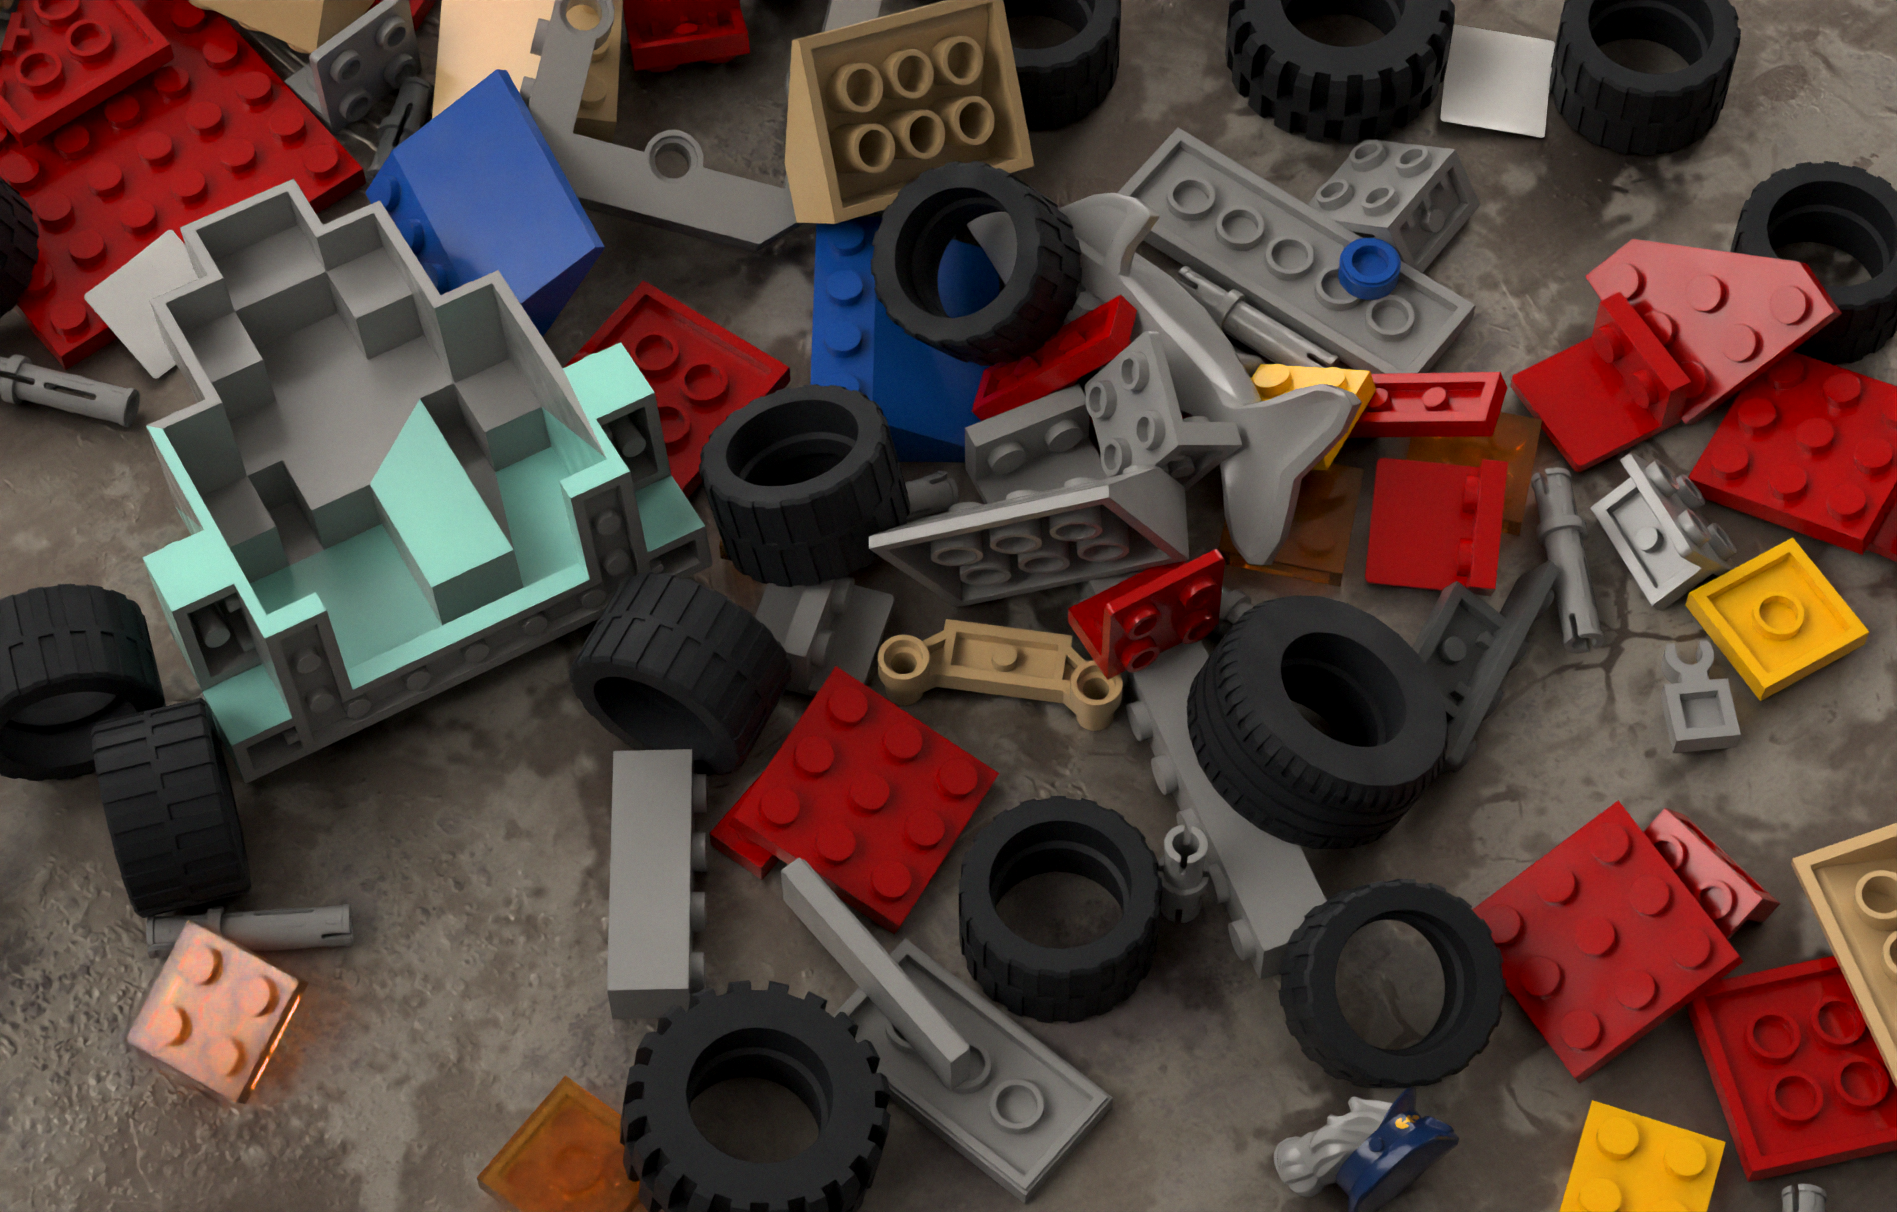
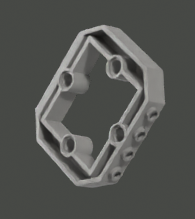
M555 0L550 21L538 18L530 53L541 56L536 79L523 77L520 95L584 209L753 253L804 224L796 222L787 173L783 188L704 168V155L700 144L691 135L681 130H666L658 133L648 142L644 152L574 134L573 131L593 51L601 47L610 35L614 21V5L612 0ZM829 0L821 32L878 18L882 0ZM587 5L598 13L600 22L593 29L587 31L578 30L568 22L566 13L574 6ZM790 69L785 77V91L788 97ZM675 151L686 159L688 172L679 178L663 176L657 170L655 158L662 152Z

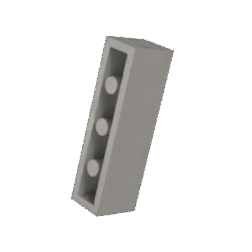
M692 749L613 751L607 994L612 1019L660 1018L674 1005L681 1006L685 1011H688L690 996L693 993L706 989L705 952H694V932H706L707 926L706 892H695V872H707L706 832H696V813H708L707 774H695Z

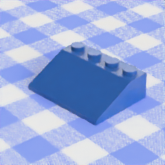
M496 69L393 149L365 192L371 204L379 200L381 201L440 295L499 270L542 337H544L605 249L604 244L507 70Z
M857 217L836 224L816 223L810 385L846 387V390L859 391L867 395L870 401H875L882 408L883 414L887 419L899 462H965V427L981 422L971 411L983 371L990 366H980L971 361L966 363L955 359L904 333V329L894 324L888 317L886 308L877 298L874 290L876 286L874 275L871 274V259H873L874 251L872 243L875 231H878L883 218ZM951 239L946 247L938 270V292L946 314L950 318L973 314L986 307L999 295V274L981 247Z

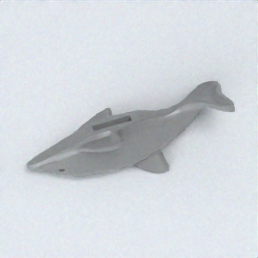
M1117 193L1094 194L1064 207H1057L1060 212L1068 217L1073 225L1072 231L1080 244L1081 255L1079 257L1080 267L1082 268L1081 283L1078 284L1076 292L1077 300L1073 310L1069 311L1063 321L1065 323L1063 326L1113 298L1122 295L1137 310L1130 336L1131 343L1144 331H1158L1160 333L1181 414L1186 417L1205 416L1209 419V422L1237 423L1242 446L1220 463L1225 519L1232 544L1246 562L1253 565H1271L1288 538L1297 505L1301 479L1347 433L1362 402L1353 392L1328 384L1295 389L1272 399L1261 401L1258 391L1251 380L1258 366L1265 364L1261 357L1246 354L1232 346L1201 304L1171 276L1135 252L1138 245L1160 218L1156 210L1141 199ZM994 212L982 215L966 225L1006 286L1015 266L1017 237L1009 214L1006 212ZM1102 365L1094 370L1099 372L1104 366Z

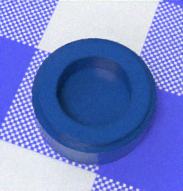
M1361 238L1354 240L1343 249L1340 255L1338 268L1340 284L1349 294L1360 299L1375 300L1383 298L1390 294L1398 284L1401 268L1400 256L1392 245L1381 239Z

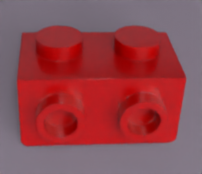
M623 0L622 7L627 42L634 71L646 69L650 72H667L675 69L679 64L703 60L707 63L719 64L733 60L736 55L750 53L748 31L741 11L740 0Z

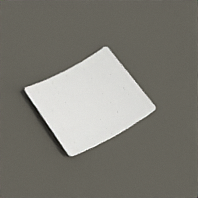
M1454 25L1444 78L1440 119L1443 122L1539 138L1545 137L1552 71L1551 63L1555 43L1551 40Z
M167 230L120 269L84 295V299L148 373L157 379L174 367L176 363L162 339L149 300L199 278L193 269L186 245L173 230Z

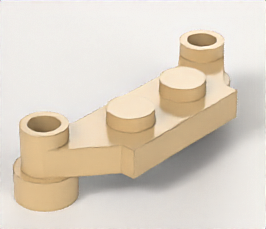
M946 619L943 631L923 641L911 635H897L886 640L878 651V674L885 685L886 695L893 703L903 706L916 703L922 697L923 692L934 687L1062 703L1076 714V719L1083 728L1091 731H1100L1112 723L1114 711L1121 703L1123 686L1121 674L1107 680L1094 660H1084L1072 648V635Z

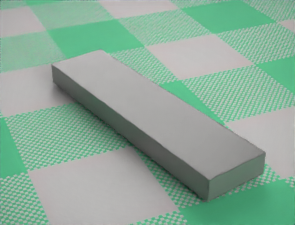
M799 857L781 870L783 900L951 1091L970 1077V1045L805 859L802 860Z

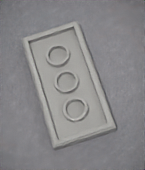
M905 938L890 956L970 1045V1077L951 1091L860 987L837 1010L833 1017L835 1018L839 1012H845L858 1025L855 1037L856 1042L859 1043L863 1040L871 1041L880 1057L876 1073H882L887 1077L890 1099L1026 1205L1112 1108L1113 1097Z

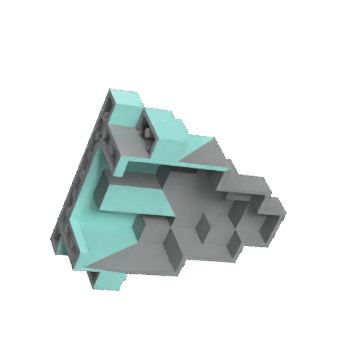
M292 179L180 227L193 269L199 279L149 301L162 339L189 385L196 404L173 412L160 420L146 425L175 507L191 536L172 542L164 548L142 558L173 639L203 693L205 701L210 708L216 730L245 784L599 619L619 585L630 575H638L645 572H653L654 574L667 573L685 579L713 565L706 527L671 475L655 392L621 342L598 353L590 354L582 360L562 368L499 270L440 295L380 200L323 225L295 179Z

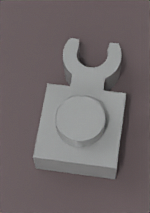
M1707 640L1699 641L1696 651V664H1685L1677 657L1675 644H1667L1662 657L1661 668L1664 676L1672 684H1664L1660 699L1672 752L1681 753L1737 747L1741 732L1728 678L1709 680L1708 677L1714 661V651L1711 644Z

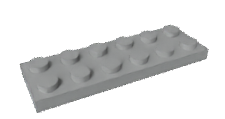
M1179 127L1117 193L1141 199L1159 214L1160 218L1143 241L1184 266H1189L1194 272L1227 292L1232 289L1238 290L1246 296L1247 304L1330 354L1340 357L1341 362L1354 370H1367L1371 374L1427 373L1473 319L1475 310L1473 303L1402 261L1398 284L1387 296L1375 300H1365L1349 294L1342 287L1338 278L1340 255L1349 243L1361 239V236Z

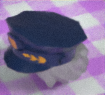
M1408 1087L1394 1103L1380 1100H1365L1356 1096L1351 1097L1348 1101L1350 1113L1343 1116L1330 1114L1327 1117V1124L1322 1128L1308 1132L1302 1137L1294 1136L1280 1142L1274 1152V1164L1283 1183L1289 1185L1290 1189L1299 1196L1311 1198L1320 1193L1325 1185L1337 1183L1349 1196L1348 1212H1376L1411 1187L1426 1169L1454 1149L1459 1142V1137L1454 1133V1129L1451 1126L1431 1116H1424L1422 1118L1416 1111V1087Z

